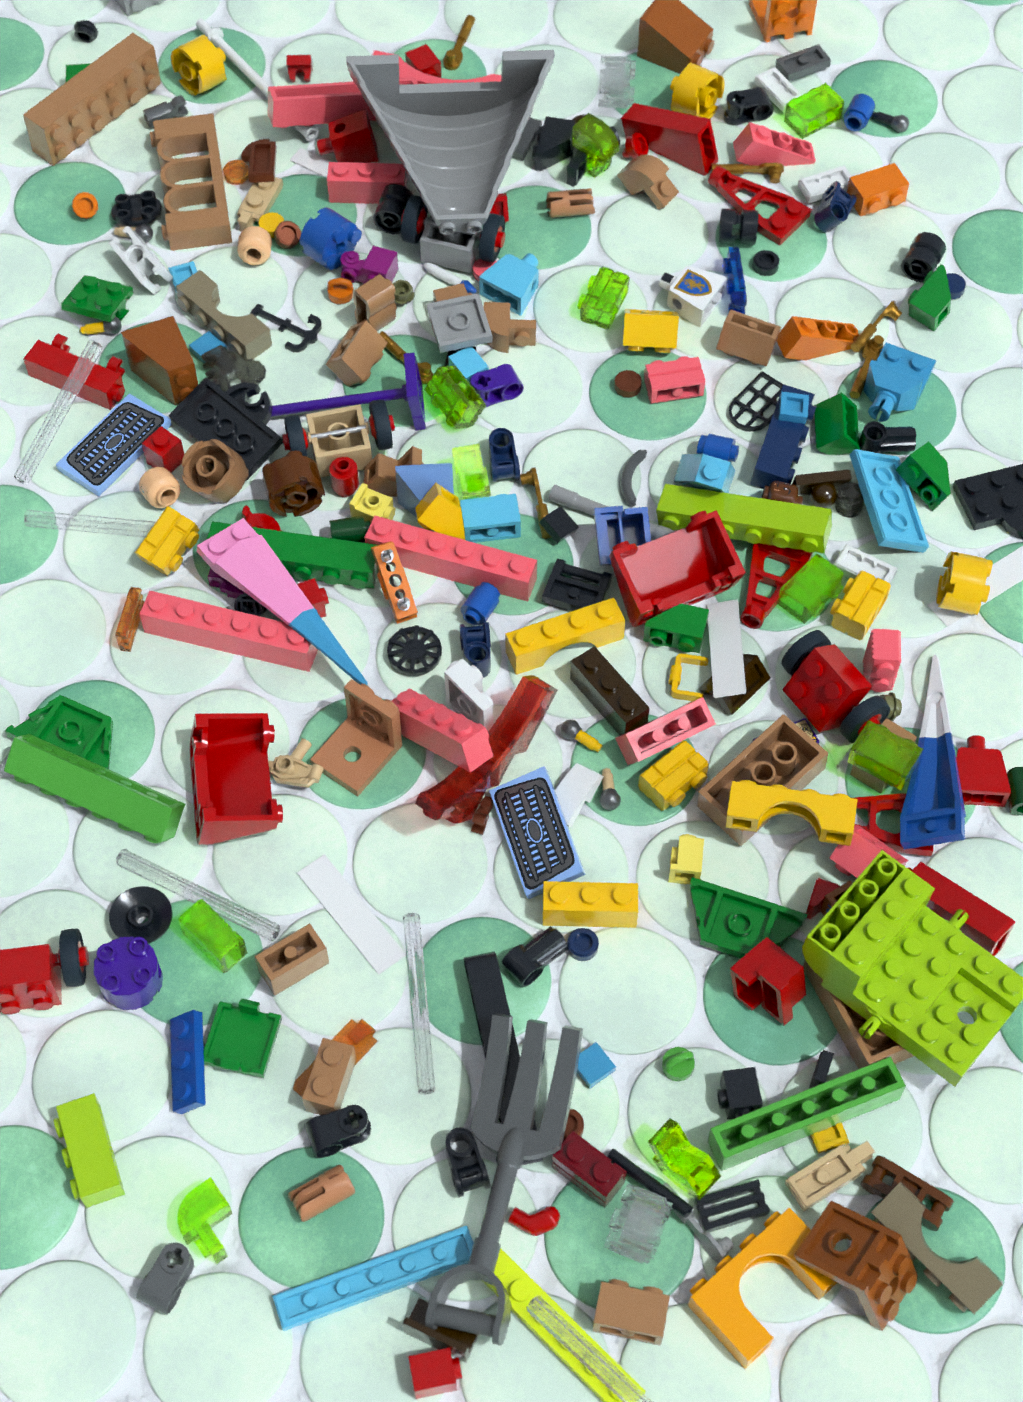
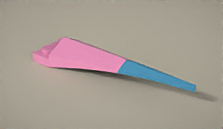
M244 518L197 545L196 552L215 573L245 592L289 625L360 685H368L363 675L262 535H258Z

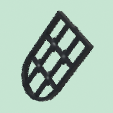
M761 371L730 404L728 416L731 423L736 428L749 432L759 431L768 426L773 414L767 419L763 416V412L771 404L776 406V401L780 396L783 384ZM762 377L768 380L760 390L753 387ZM771 384H774L780 390L770 398L765 395V391ZM751 390L755 396L746 405L739 400ZM759 397H762L766 400V404L758 412L751 409V405ZM737 404L741 410L733 417L732 408ZM745 411H748L753 415L746 425L736 421ZM758 418L764 421L761 425L751 426Z

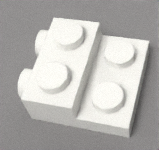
M464 659L452 662L444 672L446 703L456 713H461L467 719L477 724H482L487 729L489 737L492 736L494 704L490 696L483 691V676L480 670L474 665L470 666Z

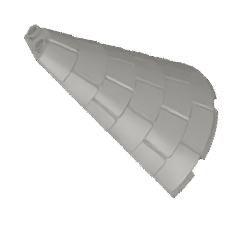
M554 50L502 51L501 81L405 85H399L398 55L346 56L347 68L352 80L360 90L378 125L405 167L407 175L420 193L422 201L434 222L440 228L441 234L451 235L455 232L478 234L482 231V226L487 221L498 195V189L508 171L510 161L521 140L522 133L532 114L544 81L552 67L555 56Z

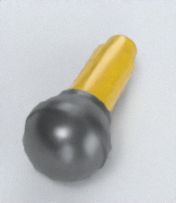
M115 317L112 322L102 321L81 326V333L91 335L105 332L114 335L119 333L122 324L120 319Z
M566 720L563 722L561 735L565 739L576 740L592 751L599 752L603 745L597 739L584 732L577 721Z

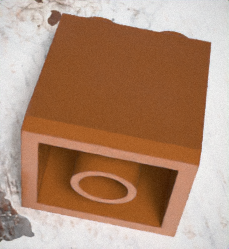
M654 0L640 17L637 56L681 74L688 63L700 66L705 55L711 53L714 47V40H712L713 28L680 0Z
M174 316L121 332L131 371L175 406L179 405L198 386L193 359Z

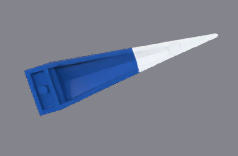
M936 655L932 657L917 752L900 815V844L903 849L965 840L966 813L940 662Z

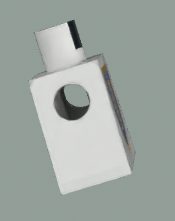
M686 266L678 277L665 272L660 279L659 287L668 291L667 306L669 309L678 312L680 316L701 328L723 298L727 277L692 266Z

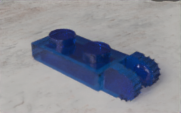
M728 247L727 258H723V273L728 274L726 293L730 295L731 302L728 310L730 311L731 309L745 314L747 296L740 250L738 247Z

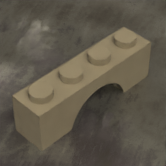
M201 270L176 286L179 307L184 312H189L194 316L201 327L208 328L221 342L223 341L229 346L231 352L236 357L240 356L249 363L272 346L270 328L253 314L236 317L223 314L216 309L220 303L218 285Z
M900 1181L873 1209L871 1213L876 1217L873 1221L901 1234L912 1262L917 1257L927 1267L923 1273L937 1287L943 1283L952 1292L949 1299L962 1312L969 1309L975 1314L1003 1285V1281L977 1256L964 1261H952L942 1258L932 1251L923 1237L921 1227L922 1215L926 1206Z

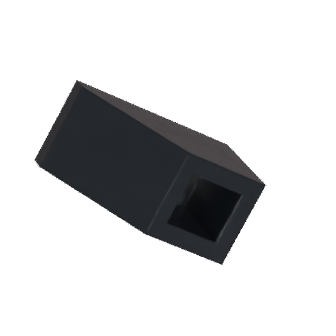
M545 117L543 126L538 127L537 141L539 143L534 144L532 150V159L536 160V171H542L570 157L571 137L575 134V120Z

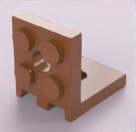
M832 1200L794 1255L797 1262L855 1291L870 1325L883 1331L888 1322L895 1319L899 1311V1304L906 1293L912 1292L917 1282L918 1274L901 1234ZM847 1239L852 1241L851 1246L845 1251L834 1249L840 1240Z

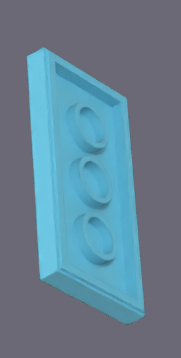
M854 449L849 456L878 546L924 553L929 548V544L908 483L896 471L901 465L900 458Z

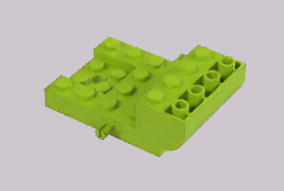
M881 850L807 935L802 952L809 966L823 979L821 986L867 1020L858 1029L861 1036L866 1032L864 1038L870 1039L877 1029L881 1030L956 1087L1023 1001V977L961 932V926L969 919V915L965 912L958 920L964 910L958 909L948 921L926 907L935 888ZM958 1013H969L973 1017L974 1023L965 1024L961 1022L958 1018Z

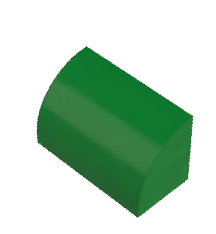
M841 392L814 405L817 406L815 410L816 449L829 455H845L851 453L854 449H860L857 405Z

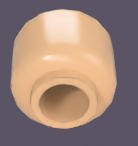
M258 226L245 228L239 235L237 247L241 260L255 266L265 263L271 254L272 239L267 230Z
M163 467L151 468L140 478L139 490L150 505L156 508H166L172 505L180 495L179 482L169 470Z

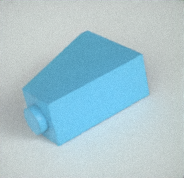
M682 454L674 481L698 489L729 493L736 470L731 462L705 454Z

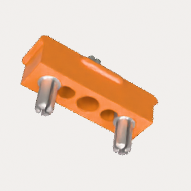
M394 541L371 547L379 572L377 576L384 597L390 603L396 623L416 618L418 611ZM389 564L394 567V571H391ZM393 576L400 580L398 587L394 584ZM399 592L403 594V598H400Z

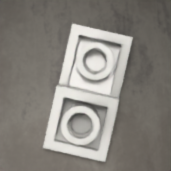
M578 763L571 768L555 790L566 823L570 827L573 826L585 801L591 802L604 777Z

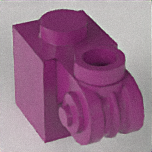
M374 245L365 260H360L359 254L355 251L343 253L340 259L342 267L341 278L348 279L352 283L359 281L365 284L379 274L393 282L399 270L397 252Z

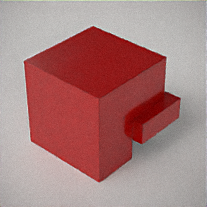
M766 937L730 967L734 997L748 1009L753 1011L761 1004V1007L783 1026L793 1019L792 1007L806 996L804 967Z

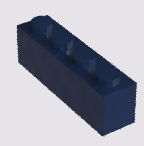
M783 384L781 392L809 395L807 421L812 422L817 407L811 405L815 394ZM780 396L750 485L764 489L765 485L769 486L773 481L791 484L795 469H792L791 465L792 463L798 464L803 449L798 447L799 441L805 443L810 428L804 426L805 424L778 420Z

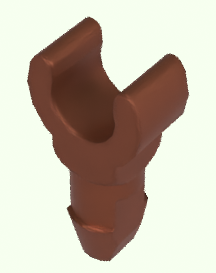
M485 796L480 802V806L472 819L474 824L471 832L484 834L489 813L493 807L492 797Z

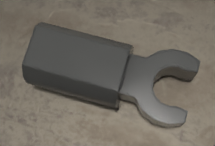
M179 95L174 97L169 103L163 102L144 109L143 115L149 128L154 127L153 121L186 116L188 110L185 107L186 101L184 97Z

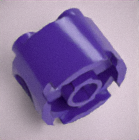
M120 937L98 948L97 957L94 960L93 973L101 993L108 1003L110 1002L121 1010H137L147 1006L154 1000L153 996L162 987L163 973L154 949L144 938Z

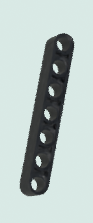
M495 951L464 957L466 976L485 1059L492 1015L494 1013L510 1015ZM513 1024L504 1092L499 1114L500 1124H503L520 1061ZM534 1121L533 1130L537 1131L536 1122ZM543 1158L523 1160L522 1166L541 1162Z

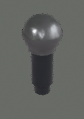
M875 111L872 114V119L891 126L898 133L908 129L909 120L904 115L892 116Z

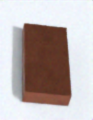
M276 141L250 142L249 183L275 182Z

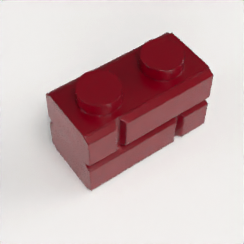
M574 1131L564 1140L561 1150L552 1156V1168L604 1208L625 1183L627 1171L616 1163L612 1164L610 1158Z

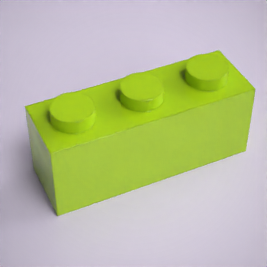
M95 1093L57 1105L56 1109L59 1117L53 1119L58 1137H64L67 1148L61 1149L66 1168L72 1167L75 1178L70 1180V1186L75 1200L81 1198L85 1207L88 1208L125 1195L102 1109Z

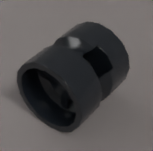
M390 184L384 188L379 205L373 216L374 224L381 231L389 234L401 233L402 213L409 198L413 195L408 188L398 184Z
M721 209L719 243H734L735 240H739L741 244H756L758 210H743L741 213H738L736 209ZM733 224H739V229H734Z
M931 232L919 233L914 238L901 262V269L906 277L916 282H924L928 273L937 269V265L942 260L946 251V245L942 238Z

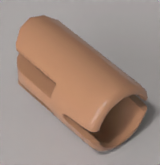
M592 188L548 192L546 197L547 208H550L548 216L550 218L594 214L595 207L593 205V196H591Z
M339 1164L288 1193V1197L303 1222L355 1194L354 1186L348 1174L344 1172L342 1165Z

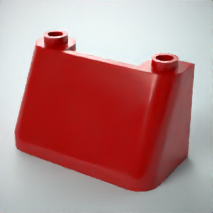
M717 510L708 514L706 511L698 512L690 517L691 522L686 528L637 546L634 543L629 544L628 541H624L612 548L613 551L609 557L632 627L643 625L647 620L680 603L693 605L721 594L734 587L746 573Z
M268 713L195 714L190 735L189 754L197 845H212L274 830L277 828L278 823H282V804H277L276 799L272 798L267 751L269 743H274L275 729L274 725H269Z

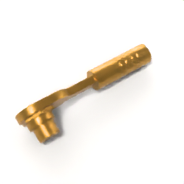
M472 15L466 16L454 49L446 52L443 65L447 70H456L460 67L463 60L461 50L476 20Z
M780 163L746 166L744 164H712V171L720 165L731 174H744V172L769 174L771 183H779L780 177L784 172V165Z
M894 300L891 301L873 324L866 326L851 344V349L854 352H860L877 331L876 326L884 316L891 317L895 321L900 317L902 312L898 310Z
M384 331L380 332L379 334L388 342L385 348L404 363V354L406 352ZM428 362L417 363L422 384L432 382L431 364Z
M880 335L870 339L864 346L862 356L865 361L859 369L849 393L854 399H858L862 393L871 360L877 361L883 349L884 338Z
M533 467L530 471L520 474L522 485L529 484L535 486L538 499L536 511L540 522L549 513L547 504L542 501L536 467ZM539 523L542 538H551V536Z

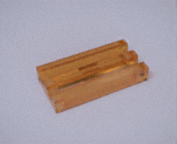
M131 587L125 601L115 633L121 651L131 652L141 619L139 614L145 602L143 601L144 597L141 594V588Z

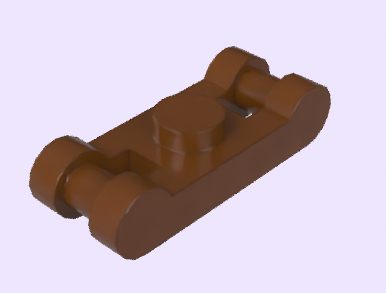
M877 1155L872 1163L873 1169L870 1175L866 1174L860 1183L862 1188L884 1199L901 1181L921 1202L924 1198L932 1202L933 1205L930 1210L924 1209L921 1223L930 1230L938 1231L943 1223L941 1217L944 1212L950 1210L954 1203L953 1199L889 1159ZM884 1176H890L894 1179L891 1186L882 1182Z

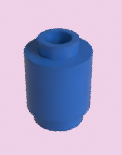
M856 94L852 98L844 114V124L849 130L860 131L868 124L875 109V102L870 96Z
M709 433L708 436L701 435L697 446V454H705L729 462H736L739 446L735 445V439Z
M482 582L480 585L475 586L460 609L463 619L474 626L483 625L499 604V590L487 582Z

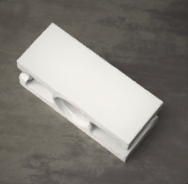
M127 225L122 231L132 239L133 245L126 249L120 244L121 241L117 237L112 239L109 244L140 283L156 295L161 290V287L158 284L154 285L149 280V276L153 273L155 275L159 274L167 282L174 277L143 239Z

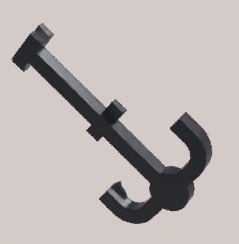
M257 304L250 312L254 316L258 315L280 326L278 331L283 332L287 329L303 337L304 340L298 345L290 342L285 344V349L292 352H301L309 344L315 343L318 340L317 334L322 329L320 318L313 314L308 317V323H315L316 325L312 330L306 331L291 324V320L288 318L283 320L262 310L264 306L261 304Z

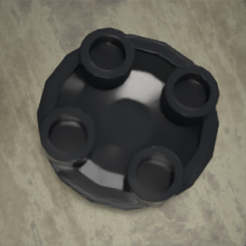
M146 190L141 194L130 196L128 194L117 195L114 199L115 205L111 211L113 220L118 224L140 226L155 220L161 214L162 205L160 200L156 198L154 191Z

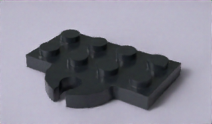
M205 377L168 415L175 424L197 442L216 439L237 452L243 458L249 472L245 481L283 444V439L267 426L273 411L272 402L267 392L261 393L258 402L254 404L248 403L250 397L259 394L261 391L259 385L255 383L243 382L236 384L224 392Z
M1023 464L954 481L953 489L974 530L1001 524L1006 532L1016 538L1023 539Z

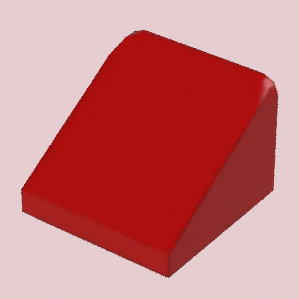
M820 878L816 880L806 911L808 919H812L820 912L825 895L837 889L840 885Z

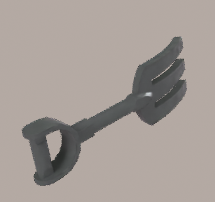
M494 1013L491 1020L481 1085L470 1129L482 1145L497 1154V1168L479 1236L474 1239L468 1264H462L448 1270L437 1281L429 1300L425 1326L436 1330L438 1326L491 1337L493 1344L501 1346L505 1340L511 1316V1302L507 1290L494 1274L501 1248L499 1240L517 1171L522 1167L523 1160L540 1159L561 1150L576 1080L583 1028L567 1025L562 1027L556 1064L539 1131H535L533 1126L539 1098L548 1022L534 1019L527 1021L512 1095L504 1123L499 1124L498 1119L506 1079L513 1016ZM470 1280H482L493 1285L499 1296L496 1316L446 1305L445 1302L449 1294L458 1285Z

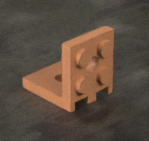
M351 679L344 686L348 718L310 759L311 765L318 764L324 768L323 774L358 797L402 747V736L398 707L388 699L383 700L375 695L373 690L366 684L360 685ZM350 752H357L361 755L359 760L355 762H349L345 759V756Z

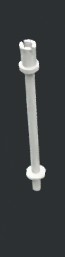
M199 19L196 22V27L215 47L221 48L225 56L268 97V87L271 86L223 40L224 32L219 27L211 28L203 19ZM302 125L290 126L293 130H298L309 142L315 140L319 134L318 128L314 125L310 127Z

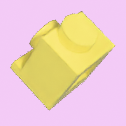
M364 483L361 484L349 503L351 517L363 515L364 521L369 520L370 524L374 515L393 520L396 511L395 507H393V498L369 489L368 485Z
M690 834L679 836L678 847H672L668 882L690 885L692 877L700 879L704 839Z

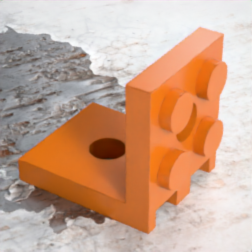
M749 0V5L765 43L770 42L771 36L782 35L784 40L793 38L794 32L805 31L807 36L812 35L817 0Z

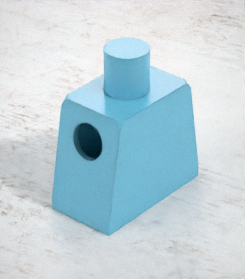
M528 253L521 260L511 254H506L479 276V295L493 302L510 303V311L521 316L538 288L539 270L537 265L539 262L537 258Z

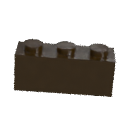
M595 646L571 661L570 680L619 735L625 734L648 722L649 706Z

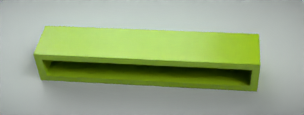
M671 484L664 485L656 509L658 525L672 530L686 528L691 522L690 517L698 512L706 511L708 514L717 510L730 539L743 540L753 544L774 545L779 548L799 549L810 553H825L832 529V510L828 508Z

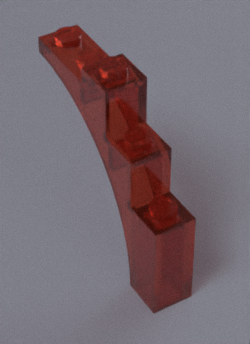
M535 675L523 676L507 705L488 731V740L493 757L471 773L458 766L440 783L421 792L414 804L422 808L423 814L433 820L446 819L452 823L471 820L487 788L498 786L514 755L527 751L558 689Z

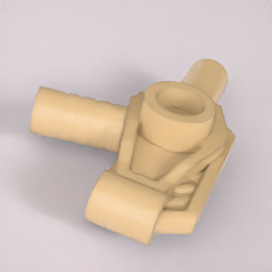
M302 738L290 756L280 755L275 757L274 761H268L269 773L272 774L276 783L307 788L314 783H319L324 768L318 764L309 765L301 761L312 746L308 740Z

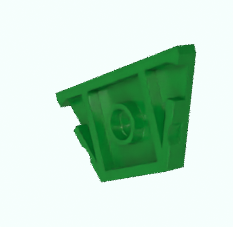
M62 695L48 702L45 707L38 708L28 714L29 719L15 728L13 725H10L5 730L7 737L13 740L15 737L31 734L109 769L113 732L112 717Z
M694 877L690 881V891L700 945L738 958L745 956L766 937L780 947L805 924L808 915Z

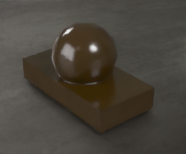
M848 469L800 474L795 476L792 484L798 487V495L810 494V500L814 506L829 508L837 500V491L848 489L852 476L851 471Z

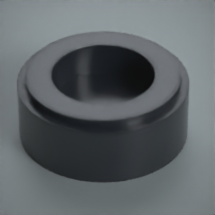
M759 251L754 256L753 269L759 275L771 276L778 271L780 259L773 251Z

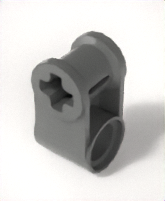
M176 1242L170 1243L162 1249L152 1269L145 1276L137 1291V1300L165 1315L172 1311L194 1269V1260L187 1247ZM181 1256L184 1263L182 1265L175 1264L173 1267L170 1260L172 1258L178 1260Z

